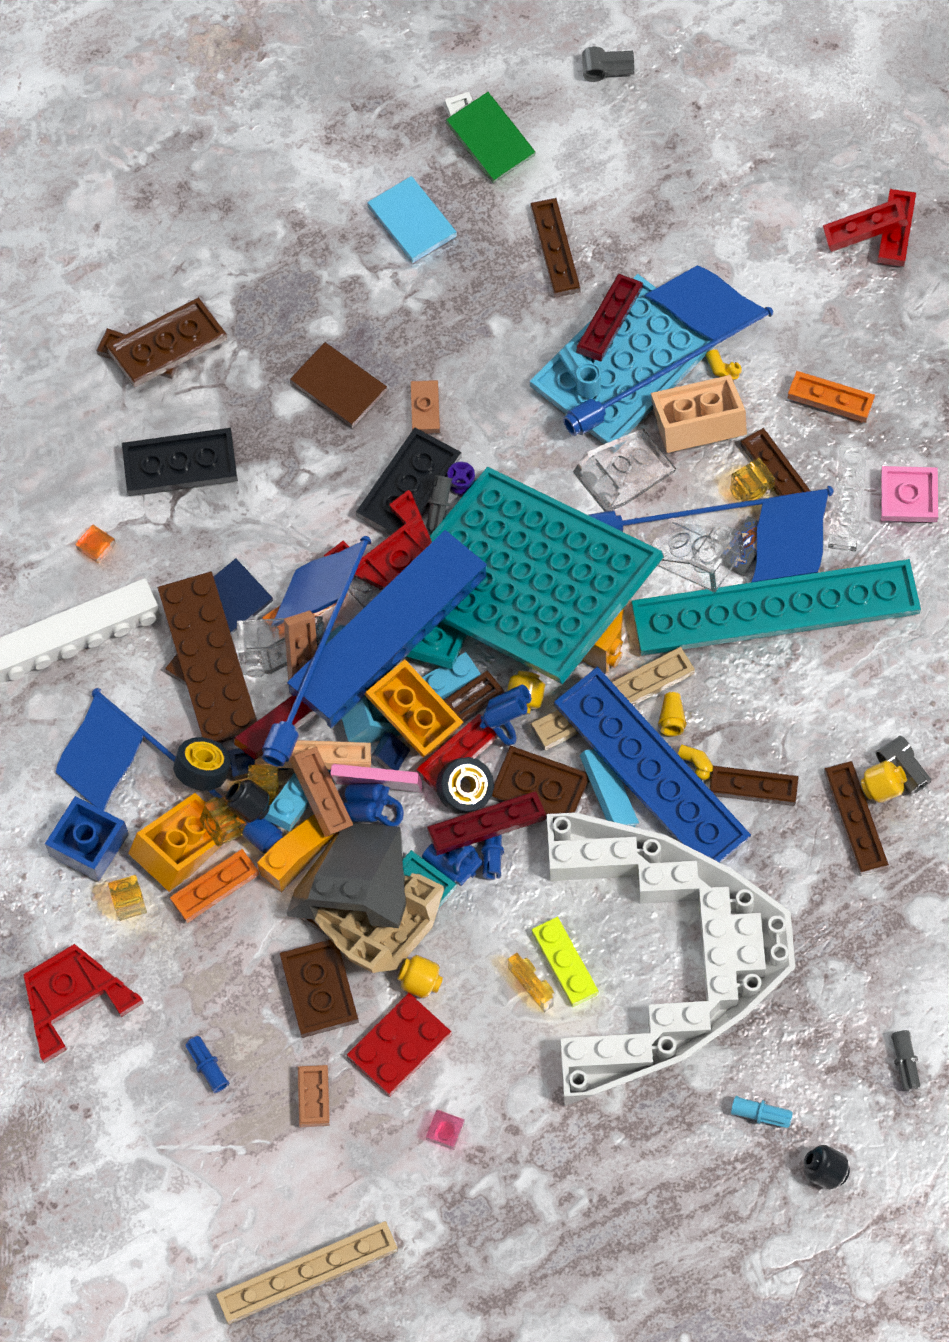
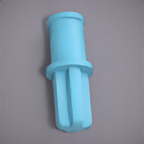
M736 1096L733 1101L731 1115L757 1120V1124L765 1122L788 1128L791 1125L793 1112L768 1105L764 1100L760 1103Z

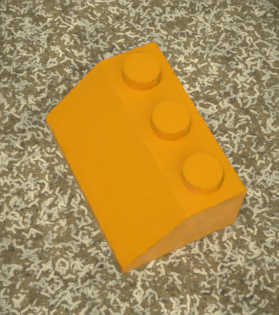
M405 659L364 694L423 758L434 752L463 724V721Z

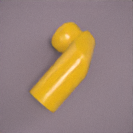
M712 349L706 353V358L715 376L731 375L733 380L739 378L742 372V367L739 363H723L717 349Z
M681 744L678 755L683 760L692 762L696 767L694 773L700 779L707 780L710 777V772L713 771V764L707 754L701 750Z

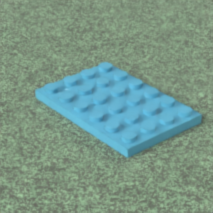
M639 274L633 279L643 282V288L602 362L590 358L592 363L596 364L601 371V391L591 399L599 401L601 404L712 342L688 328L661 305L645 298L644 295L656 289V287ZM590 322L568 343H571L573 341L575 343H578L581 340ZM714 347L606 408L604 423L588 432L613 450L654 409L651 393L674 388L706 356V353ZM559 352L530 380L531 388L566 415L569 410L590 399L578 393L576 383L561 361Z

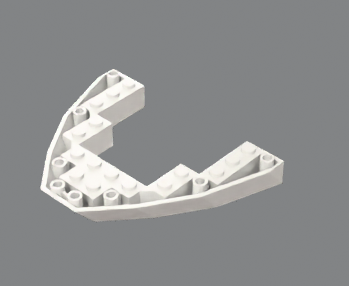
M580 813L547 814L550 881L638 876L640 904L698 900L706 1001L649 1004V1033L561 1038L564 1106L685 1060L745 1018L796 968L790 910L733 869L664 834Z

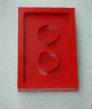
M408 993L347 1054V1058L386 1095L391 1097L452 1036V1031L414 996Z

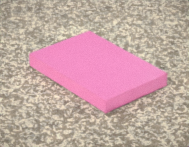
M333 764L331 767V777L336 784L380 783L389 787L390 790L422 793L423 783L417 772Z

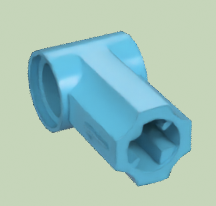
M573 341L566 344L559 351V357L575 381L578 393L585 398L595 397L601 391L600 368L592 363L589 357L576 353L578 343Z

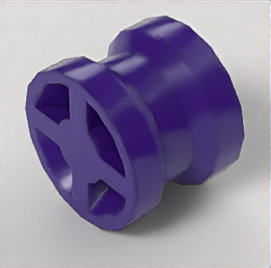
M456 462L448 469V477L453 478L450 491L455 495L463 496L475 482V470L466 462Z

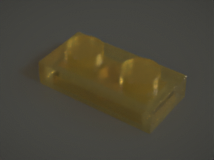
M517 952L508 958V969L541 1010L545 1013L554 1006L552 995L555 993L546 980L540 981L534 974L536 969L528 958L522 959Z

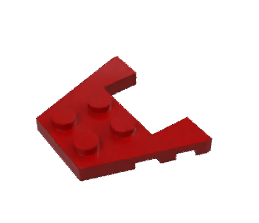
M409 490L389 504L391 511L405 525L363 556L354 577L380 590H383L432 543L413 495ZM343 540L328 551L324 557L349 548V546Z
M75 944L23 974L39 1053L44 1064L67 1050L53 1024L97 997L106 993L121 1017L144 1004L140 995L125 986L120 979L110 974L101 964Z

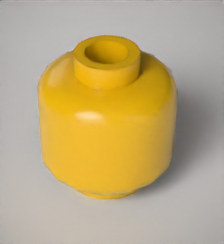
M518 671L517 675L510 677L507 691L519 685H525L530 691L532 698L531 702L526 704V714H530L531 709H539L542 705L545 683L540 680L539 674Z
M883 761L864 772L861 785L869 800L874 799L878 803H884L903 793L904 783L907 781V778L901 766L896 767L890 761Z
M415 955L411 959L406 958L404 960L397 980L401 981L400 987L403 991L420 998H427L431 991L434 993L438 992L443 977L439 975L440 968L437 963Z

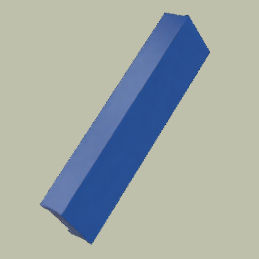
M444 530L324 646L302 702L326 721L327 726L332 729L365 696L366 691L387 675L486 578L487 564L449 532ZM313 658L287 682L289 693L292 696L298 695Z

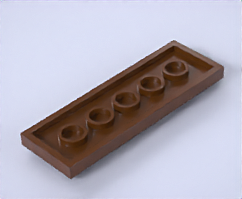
M212 571L157 587L202 737L212 739L218 743L235 739L236 736L257 722V718Z

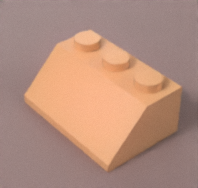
M731 375L651 393L659 434L667 453L747 435L746 410Z

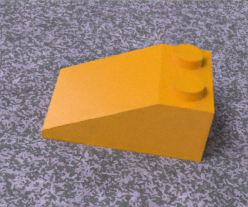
M624 608L582 659L584 663L593 668L598 666L604 674H607L611 666L615 668L623 655L621 647L623 644Z
M194 793L137 832L128 854L170 892L188 879L236 830L202 798Z

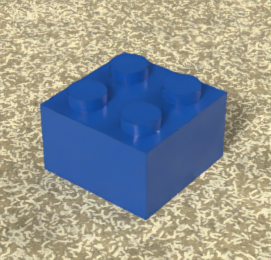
M75 796L45 842V846L50 857L99 882L129 833L125 821Z

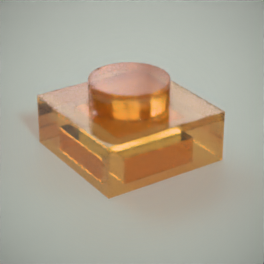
M93 524L75 545L77 550L99 564L116 542L113 537Z

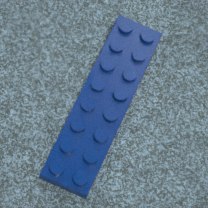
M598 666L554 701V706L676 841L721 863L750 839L751 834Z

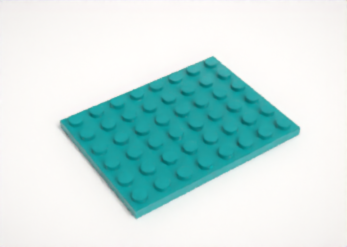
M488 466L430 535L433 542L446 530L487 564L486 578L442 622L560 684L566 681L664 558L661 550Z

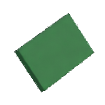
M486 92L446 119L445 123L493 184L536 154V151L489 92Z

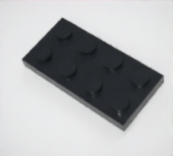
M414 427L357 509L356 517L392 535L405 524L391 511L389 504L409 490L422 516L430 504L428 499H431L435 475L448 477V469L452 464L460 461L462 452Z
M231 428L122 443L128 496L238 481Z

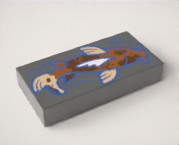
M749 516L746 518L720 558V564L745 576L757 557V527L759 521Z

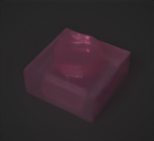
M436 1110L427 1132L426 1140L455 1150L465 1125V1119Z

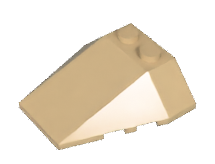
M411 873V876H405L406 907L399 928L372 926L367 913L363 911L319 907L316 919L313 920L352 963L372 973L396 970L432 929L444 887L420 874Z

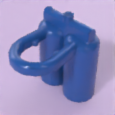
M522 684L490 699L484 715L480 717V727L492 728L500 740L508 746L515 744L516 732L510 721L527 713L526 704L530 703L532 699L528 688ZM504 725L506 727L510 739L504 734L503 730L499 726Z
M380 783L349 784L345 790L347 802L343 804L352 822H375L379 820L385 826L397 827L403 820L404 811L402 804L388 795L390 788ZM387 803L388 805H393L397 810V816L393 822L388 820L387 816L382 815L384 805H387Z
M430 844L422 855V859L460 886L470 877L473 878L476 875L475 871L484 863L472 845L437 856L433 845Z

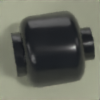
M252 780L235 782L226 794L228 810L246 823H251L257 819L262 820L269 812L268 792Z
M827 1145L815 1147L804 1158L806 1178L825 1189H835L843 1185L849 1177L850 1167L846 1155Z

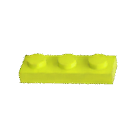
M558 916L533 928L532 934L572 1008L599 995V990Z

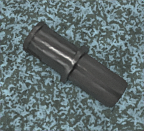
M435 475L431 499H428V502L431 503L426 526L428 530L434 531L444 519L446 506H450L448 499L453 478Z
M902 1030L891 1035L896 1054L894 1064L899 1068L903 1089L910 1092L920 1088L916 1066L918 1057L913 1052L910 1031Z

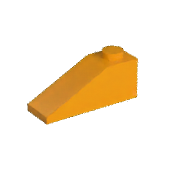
M313 814L277 841L257 862L260 875L282 893L337 833L325 838L315 814Z

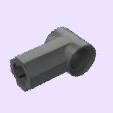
M593 46L586 48L582 52L583 76L587 81H601L608 75L634 74L633 50L605 52L603 48Z
M898 736L876 751V756L880 763L890 761L896 767H902L907 778L904 788L910 795L921 792L931 783L930 776L915 759L911 745L903 736Z

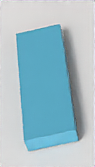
M594 749L584 750L579 756L606 820L635 827L639 821L621 779Z

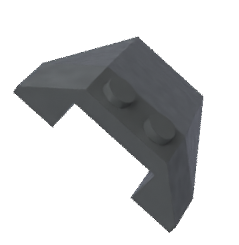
M352 822L353 825L338 832L294 889L287 910V916L316 919L319 907L363 911L367 913L372 926L399 928L406 907L401 828Z

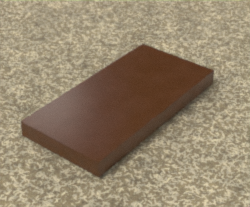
M198 297L106 344V351L135 388L226 341L227 333Z

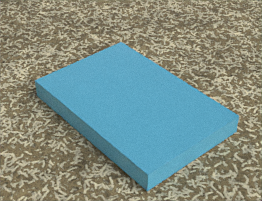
M412 176L367 202L368 208L412 263L457 237V231Z

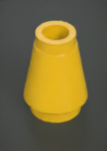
M668 692L664 695L658 727L661 729V733L666 736H679L684 732V728L687 725L681 695L676 692Z

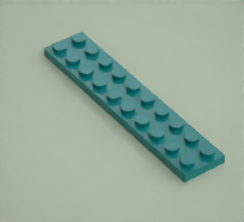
M910 559L631 601L641 656L670 652L679 647L684 650L918 615L921 612Z

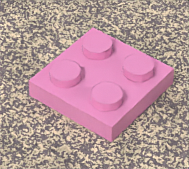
M882 466L881 521L937 522L938 468Z

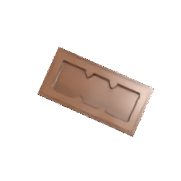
M438 380L411 381L412 430L416 427L427 434L440 433Z
M328 1065L298 1066L300 1127L330 1126Z

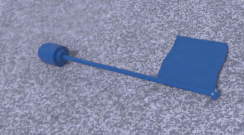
M698 265L645 294V298L661 305L688 328L712 342L604 404L590 398L574 407L563 417L566 429L572 436H576L577 434L583 435L604 423L606 408L764 317H771L773 309L771 307L763 308L747 299L719 276Z
M827 486V489L622 520L621 515L616 516L615 510L588 515L623 532V526L762 504L757 527V563L751 581L758 582L818 573L823 555V518L828 496L833 495L834 489L831 486Z
M363 536L360 539L361 542L341 552L313 560L295 570L271 626L272 629H276L284 624L285 618L309 610L313 614L336 603L287 721L272 724L263 745L262 759L270 765L283 767L285 762L289 761L297 743L299 734L295 731L296 728L292 725V722L367 545L371 544V539L368 536Z
M95 688L92 691L94 699L86 717L64 749L57 764L56 774L92 805L105 811L113 791L133 763L143 737L173 762L176 756L101 693L100 688ZM215 789L208 791L227 807V800ZM265 817L262 820L257 819L251 823L244 822L242 826L244 829L242 836L263 854L267 853L277 841L284 837L282 836V831L273 823L267 821Z

